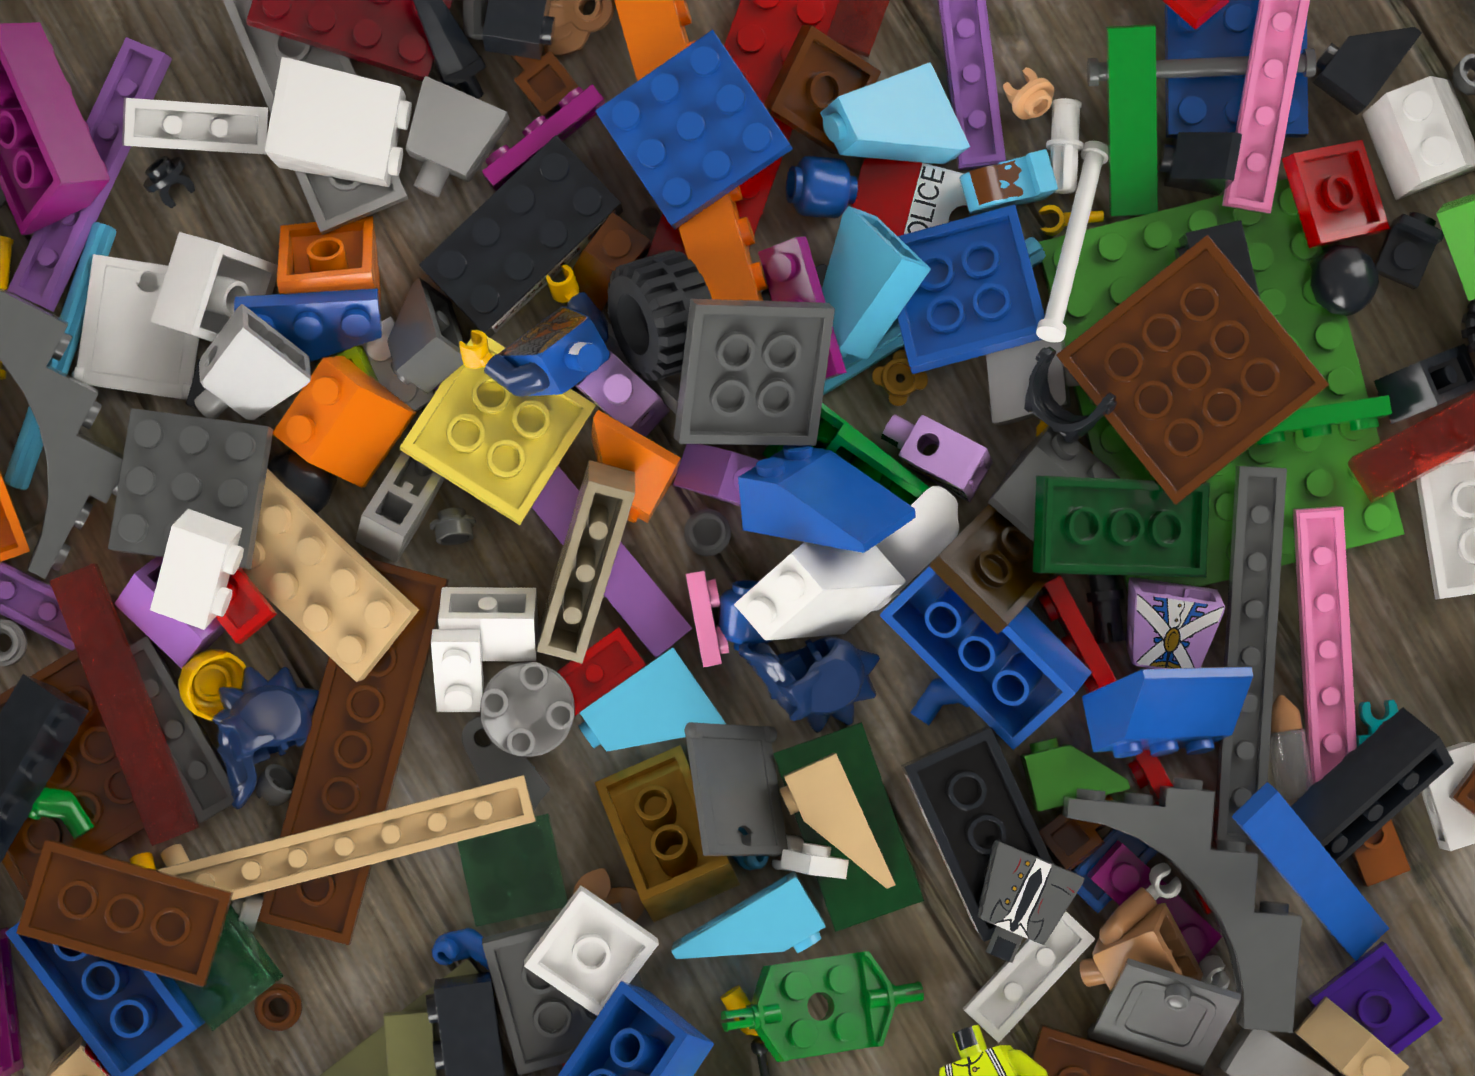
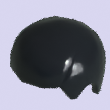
M1333 245L1323 248V252L1310 263L1312 269L1310 287L1316 302L1330 313L1350 316L1360 312L1372 301L1379 285L1378 271L1371 256L1358 246Z
M291 448L275 455L267 466L289 490L296 494L316 514L328 504L337 483L336 475L308 463Z

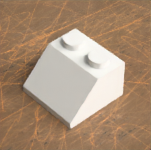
M179 232L150 322L212 342L234 313L235 297L272 295L277 280L278 265L221 243Z

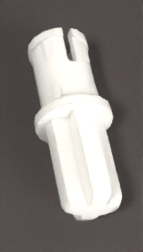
M1069 98L1055 99L1051 104V140L1046 142V148L1050 150V162L1058 186V190L1055 193L1069 194L1074 193L1077 189L1078 151L1083 149L1084 144L1079 141L1080 108L1082 107V102Z

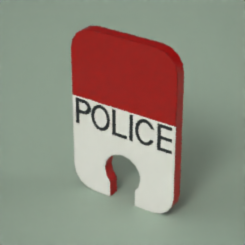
M866 158L861 166L858 178L857 197L855 202L851 204V207L877 216L897 236L948 223L949 216L955 209L968 207L959 179L964 173L920 162Z

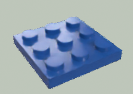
M1229 0V3L1196 30L1165 4V60L1249 56L1259 0ZM1307 19L1300 54L1303 53V49H1307ZM1296 73L1285 138H1305L1308 135V77H1304L1303 73ZM1246 75L1165 78L1166 138H1174L1178 132H1235Z
M713 30L595 110L674 230L793 149Z
M1015 204L898 236L931 268L897 317L912 374L1042 340L1037 336L1036 330L1038 322L1045 318Z

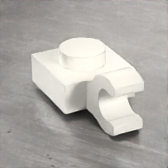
M787 834L788 849H783L781 860H772V866L777 870L795 871L807 875L846 879L849 860L830 856L831 847L804 843L801 837Z

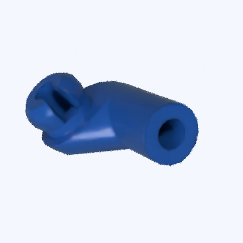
M940 677L930 682L910 713L929 726L943 705L959 703L964 707L970 706Z
M465 928L446 932L436 939L432 948V956L438 964L446 966L455 961L473 958L489 970L482 945V938L484 936L476 930Z

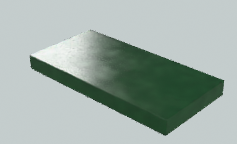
M1036 476L1033 572L1206 578L1210 483L1202 484L1175 505L1157 481Z
M862 722L773 753L784 786H787L784 775L834 752L837 754L895 882V886L886 889L805 823L800 812L794 813L804 843L831 847L830 856L849 860L846 879L816 876L835 932L924 901Z

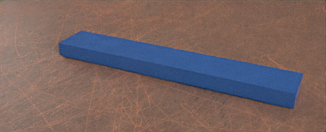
M1268 782L1264 784L1233 814L1232 818L1345 952L1355 961L1390 929L1282 795Z

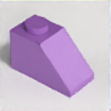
M686 444L673 485L741 507L738 477L755 467L756 463L760 460L704 444Z

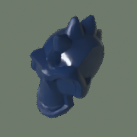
M824 637L812 642L811 639L805 641L806 646L776 655L768 643L753 644L743 642L739 645V655L747 660V663L751 665L755 673L765 683L770 698L776 699L777 703L786 710L790 720L796 721L806 717L809 725L816 733L823 729L830 716L845 725H851L854 722V702L876 697V691L869 678V674L880 660L879 655L859 650L846 640L837 637Z
M246 667L243 672L241 689L220 687L218 690L224 709L215 714L212 720L218 725L217 737L220 746L217 748V751L225 763L231 795L234 798L232 806L237 810L245 805L255 790L257 774L254 765L270 759L269 754L278 752L281 757L286 755L285 750L295 744L297 747L302 746L307 741L312 727L311 715L316 706L319 691L297 687L287 667L281 668L269 681L254 668Z

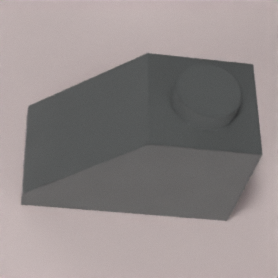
M419 277L413 282L387 343L392 357L391 368L394 374L403 383L408 385L413 383L428 394L463 365L459 341L463 342L451 300Z

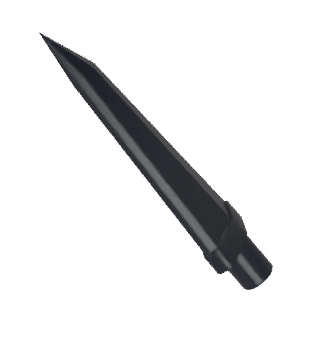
M413 0L441 75L440 80L442 83L450 87L459 84L462 92L477 99L481 98L484 92L475 75L483 70L486 65L443 0Z

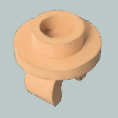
M1026 67L1022 72L1027 84L1020 90L1014 89L1008 82L1003 84L1007 99L1012 104L1013 112L1022 120L1042 116L1050 108L1054 96V86L1046 78H1038L1032 69Z

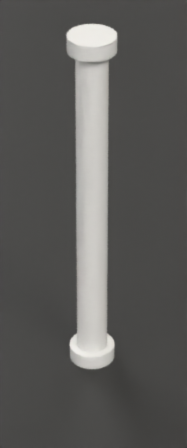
M1100 141L1085 142L1081 151V157L1084 162L1045 318L1038 322L1036 330L1037 336L1047 342H1061L1065 337L1066 326L1063 324L1101 167L1108 161V146Z

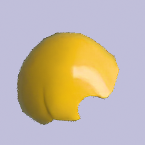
M210 649L195 654L182 667L178 680L179 695L186 708L196 716L213 721V716L224 709L218 692L219 688H242L243 672L246 668L244 662L234 654L221 649Z

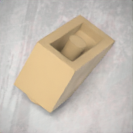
M1326 996L1294 1031L1343 1076H1402L1409 1068L1405 1062L1372 1033Z

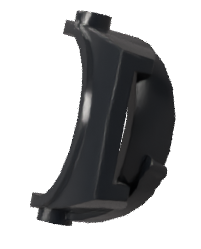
M1044 347L1035 358L1038 362L1029 378L1024 409L1028 413L1032 412L1052 427L1055 433H1060L1065 437L1064 440L1066 442L1072 443L1091 430L1105 414H1110L1117 405V401H1115L1117 397L1111 392L1108 393L1096 409L1087 416L1074 415L1063 409L1054 400L1048 383V369L1056 354V350L1051 347Z

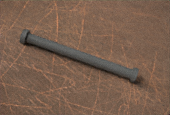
M1314 48L1303 49V53L1300 54L1297 73H1303L1304 77H1314L1316 74V53ZM1249 56L1156 60V79L1246 75ZM1088 58V86H1099V81H1107V62H1099L1098 58Z

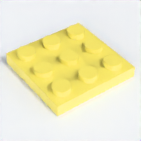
M487 336L490 354L494 356L505 349L504 346ZM472 339L467 343L468 346H473ZM463 364L442 381L401 444L400 450L521 525L594 411L596 404L572 389L560 395L515 396L485 374L484 366L481 368H469Z

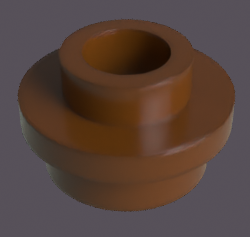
M274 983L265 987L255 1000L254 1011L256 1018L262 1026L269 1030L283 1031L289 1029L299 1020L302 1013V1000L299 993L293 987L284 983ZM281 998L286 1002L287 1011L284 1015H277L272 1011L271 1003L273 999Z

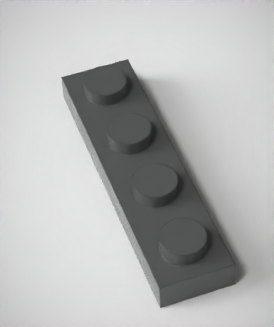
M146 636L106 659L199 823L232 806L234 798L231 795L226 767L197 716L189 711L181 700L178 683L156 644Z

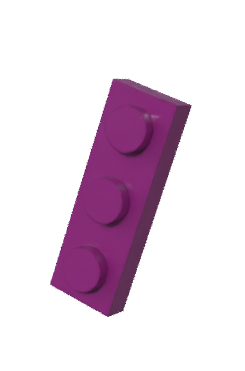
M593 84L584 91L581 87H577L569 92L559 102L561 107L559 111L549 119H546L544 116L538 117L522 131L525 137L512 148H509L507 144L503 145L486 159L485 162L488 167L482 171L485 179L497 191L555 135L563 142L597 115L595 110L605 104L603 96Z
M806 236L795 237L758 252L772 301L826 303ZM833 327L825 380L847 373Z
M1117 841L1087 874L1119 906L1140 887L1146 890L1152 885L1149 880L1151 869L1120 841ZM1161 879L1159 885H1166V883ZM1179 895L1173 898L1159 897L1156 900L1157 905L1166 903L1199 964L1223 936Z

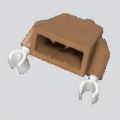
M1167 863L1155 865L1149 874V880L1152 885L1146 890L1140 887L1113 912L1100 928V936L1092 952L1093 957L1083 959L1080 962V974L1086 986L1092 987L1106 983L1111 991L1127 959L1130 958L1224 989L1228 988L1230 979L1226 972L1222 971L1225 968L1222 959L1217 955H1210L1205 957L1198 965L1166 903L1157 905L1156 900L1159 897L1173 898L1181 890V881L1178 877L1172 879L1169 884L1159 885L1160 880L1171 871Z

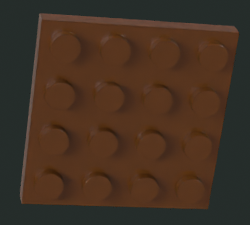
M1206 235L1056 354L1096 406L1110 392L1117 397L1115 400L1117 401L1116 407L1110 414H1105V418L1175 505L1329 386V383L1209 235Z
M94 640L87 641L30 676L56 687L89 710L45 787L68 790L73 793L95 827L74 840L61 819L41 817L39 820H35L28 816L2 860L4 867L24 900H27L46 839L104 854L187 803L186 798ZM16 685L0 694V712Z

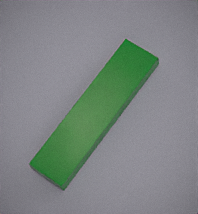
M1154 24L1106 27L1109 214L1111 216L1146 215L1158 212L1156 26Z

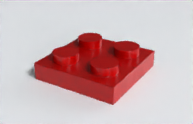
M1363 140L1297 152L1282 158L1309 249L1378 234L1390 229Z

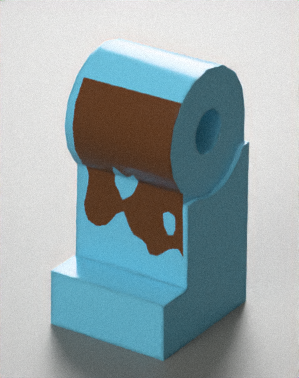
M1047 149L1028 153L1024 157L999 162L998 165L975 169L959 177L970 214L985 213L1014 204L1017 206L1045 200L1058 190Z

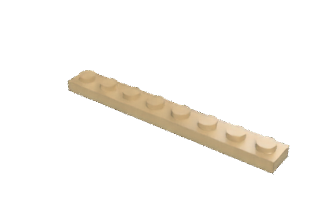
M525 775L157 870L234 892L232 900L525 825L536 822Z

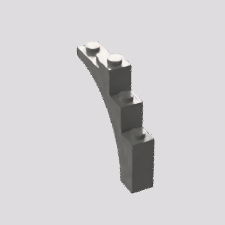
M0 288V360L24 392L39 425L47 459V505L42 531L28 564V571L45 579L51 568L59 572L65 562L71 546L64 542L72 527L81 530L93 507L92 504L86 502L88 496L90 495L104 503H107L111 494L117 496L123 454L78 433L81 426L87 429L91 428L102 407V404L95 401L98 390L48 365L51 358L57 361L61 360L72 339L71 335L65 333L68 322Z
M1174 778L1173 787L1160 786L1159 805L1153 804V795L1124 793V801L1105 800L1106 791L1077 788L1076 797L1064 796L1063 816L1103 824L1136 837L1165 856L1192 882L1212 911L1228 947L1236 983V992L1241 994V1001L1236 1008V1023L1244 1029L1293 1033L1302 916L1289 912V904L1281 902L1260 901L1259 909H1254L1259 854L1245 851L1246 842L1217 839L1216 848H1211L1215 792L1202 789L1203 780Z

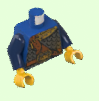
M562 265L561 268L566 280L554 282L547 275L546 281L553 299L560 303L568 302L567 307L561 306L494 356L489 352L486 334L479 330H472L471 339L473 346H468L464 342L459 341L461 358L466 367L481 368L484 366L485 374L515 396L560 395L567 392L609 360L610 352L605 345L609 339L608 322L604 314L585 292L579 293V286L572 268L568 265Z

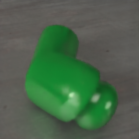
M44 787L29 814V817L35 820H39L41 817L61 819L74 840L95 827L75 795L68 790Z

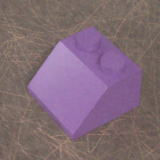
M155 557L134 573L114 604L182 669L195 654L203 652L223 634L225 629L216 617L203 630L150 610L163 562L162 557Z

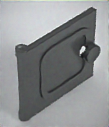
M687 723L684 732L688 747L703 856H782L783 849H788L772 748V743L777 738L776 729L771 726ZM738 828H744L748 835L743 836Z
M1128 958L1095 1024L1092 1023L1088 1028L1087 1039L1201 1074L1209 1056L1241 1001V994Z

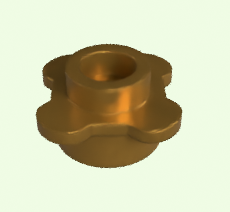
M904 350L896 351L893 355V360L884 367L875 368L872 373L874 384L884 388L889 394V402L894 406H903L906 404L910 394L915 390H923L928 384V376L925 372L912 374L907 354ZM902 374L905 378L902 383L897 382L896 375Z

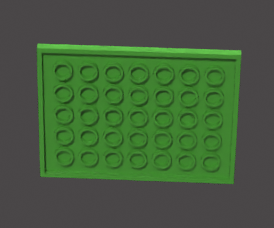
M1288 178L1276 182L1270 214L1222 206L1224 195L1086 230L1063 324L1066 326L1065 347L1176 260L1175 247L1180 246L1179 239L1185 233L1241 220L1260 300L1329 383L1328 387L1300 409L1368 398L1347 316L1333 314L1316 302L1310 287L1312 271L1310 263L1328 245L1309 249ZM1065 235L1039 242L1046 255L1041 262V267L1049 297ZM1073 386L1080 415H1090L1097 406L1081 386ZM1105 416L1086 433L1089 450L1099 460L1111 467L1114 473L1121 479L1156 481ZM1349 423L1331 425L1332 434L1304 438L1303 430L1286 432V441L1260 446H1257L1256 442L1205 482L1210 483L1206 578L1123 575L1127 594L1130 577L1196 587L1229 580L1236 465L1287 468L1281 566L1296 562L1293 509L1342 506L1344 510L1346 549L1404 535L1377 428L1350 431Z

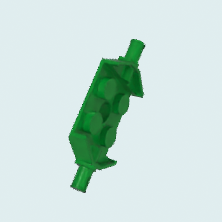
M869 951L763 966L751 1005H746V1008L722 1011L721 1020L739 1017L738 1021L722 1023V1027L725 1032L747 1027L755 1029L777 1062L869 1047H880L884 1045L895 1007L898 1004L922 1002L924 993L906 995V992L923 990V986L920 981L902 985L892 984ZM815 993L823 995L828 1003L826 1016L821 1020L811 1017L807 1008L809 998Z

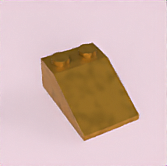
M681 745L594 782L641 902L653 922L740 885L729 856H703L691 768Z

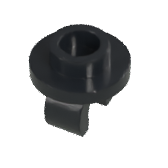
M163 156L152 163L145 171L148 178L143 184L144 188L149 193L158 190L161 200L170 208L176 206L173 198L168 193L169 188L173 184H183L190 193L195 191V186L190 177L182 172L185 163L180 157L170 160L168 156Z

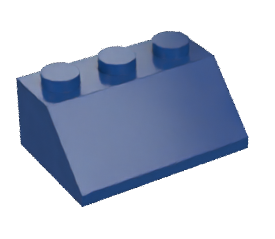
M1252 667L1142 669L1082 696L1093 752L1113 751L1115 758H1126L1141 754L1143 750H1150V754L1153 757L1173 754L1181 748H1186L1187 755H1197L1213 751L1215 749L1214 742L1233 734L1253 679Z

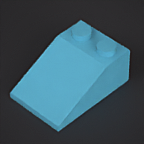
M792 871L673 942L671 952L676 959L784 952L791 947H794L796 952L799 953L821 940L819 931L826 926L795 871Z

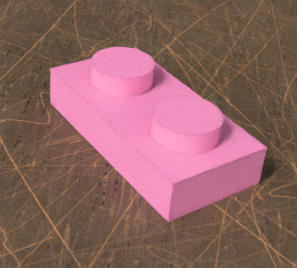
M705 571L686 574L703 667L722 664L721 654L730 652L727 639L720 630V627H715L712 608L719 607L720 605L716 579L706 581Z

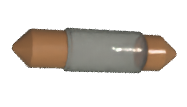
M1278 695L1272 705L1270 757L1275 789L1291 806L1313 785L1306 732L1302 728L1300 710L1284 695Z

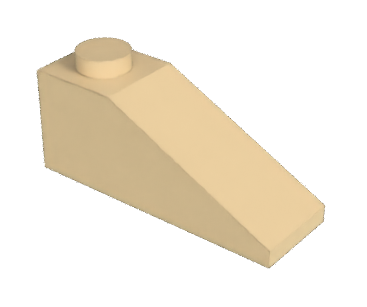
M834 752L784 775L787 786L779 790L790 815L800 812L805 823L886 889L895 886V882L837 754Z

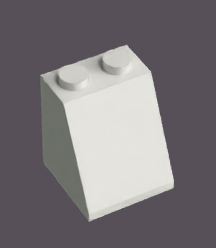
M282 57L264 152L278 168L389 187L391 175L399 176L401 170L403 148L397 147L400 129L407 130L409 126L412 104L409 101H405L406 95L401 86Z
M1429 76L1387 92L1362 114L1395 200L1475 171V141L1450 80Z
M804 542L734 605L765 641L840 635L848 632L902 586L906 580L876 546L865 553Z

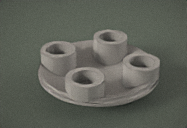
M522 662L502 669L489 681L482 694L480 716L486 734L496 746L515 756L534 757L555 749L567 737L574 721L575 702L569 685L559 673L537 662Z

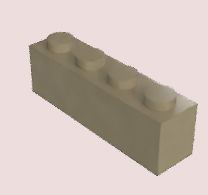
M589 460L538 627L537 652L583 663L635 496V472Z

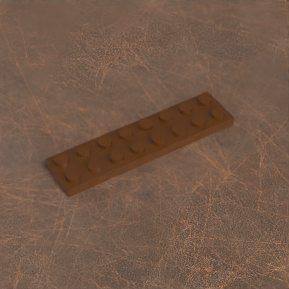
M363 557L412 602L419 611L364 680L356 682L330 657L328 658L312 717V727L304 746L280 838L387 810L431 649L432 629H436L438 623L442 587L448 586L449 579ZM372 864L266 891L258 921L350 945Z

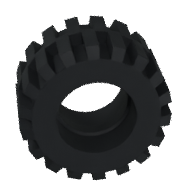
M669 250L616 267L615 271H612L610 283H608V310L617 343L634 371L649 381H656L682 372L690 299H712L706 282L691 259L688 260L686 255L680 251Z

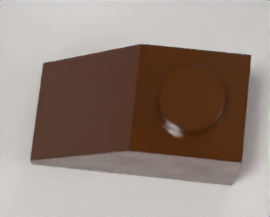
M612 212L585 247L572 269L579 286V293L585 292L603 313L608 307V283H610L612 271H615L616 267L644 258L651 246L650 239Z

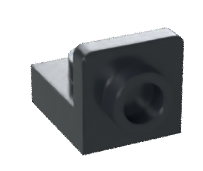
M1410 212L1409 216L1401 214L1394 219L1374 263L1378 274L1413 290L1418 288L1435 246L1444 237L1443 231L1435 227L1436 221L1418 212Z

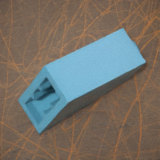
M931 62L838 96L820 112L823 118L824 131L829 140L834 142L839 155L944 165L954 160L970 147Z
M850 206L846 208L842 215L823 282L822 292L825 302L830 303L835 308L833 329L842 358H846L850 354L867 360L931 268L877 216Z
M671 648L579 712L585 721L579 724L578 727L594 749L601 744L607 752L686 737L684 729L689 722L726 724V722L676 650Z

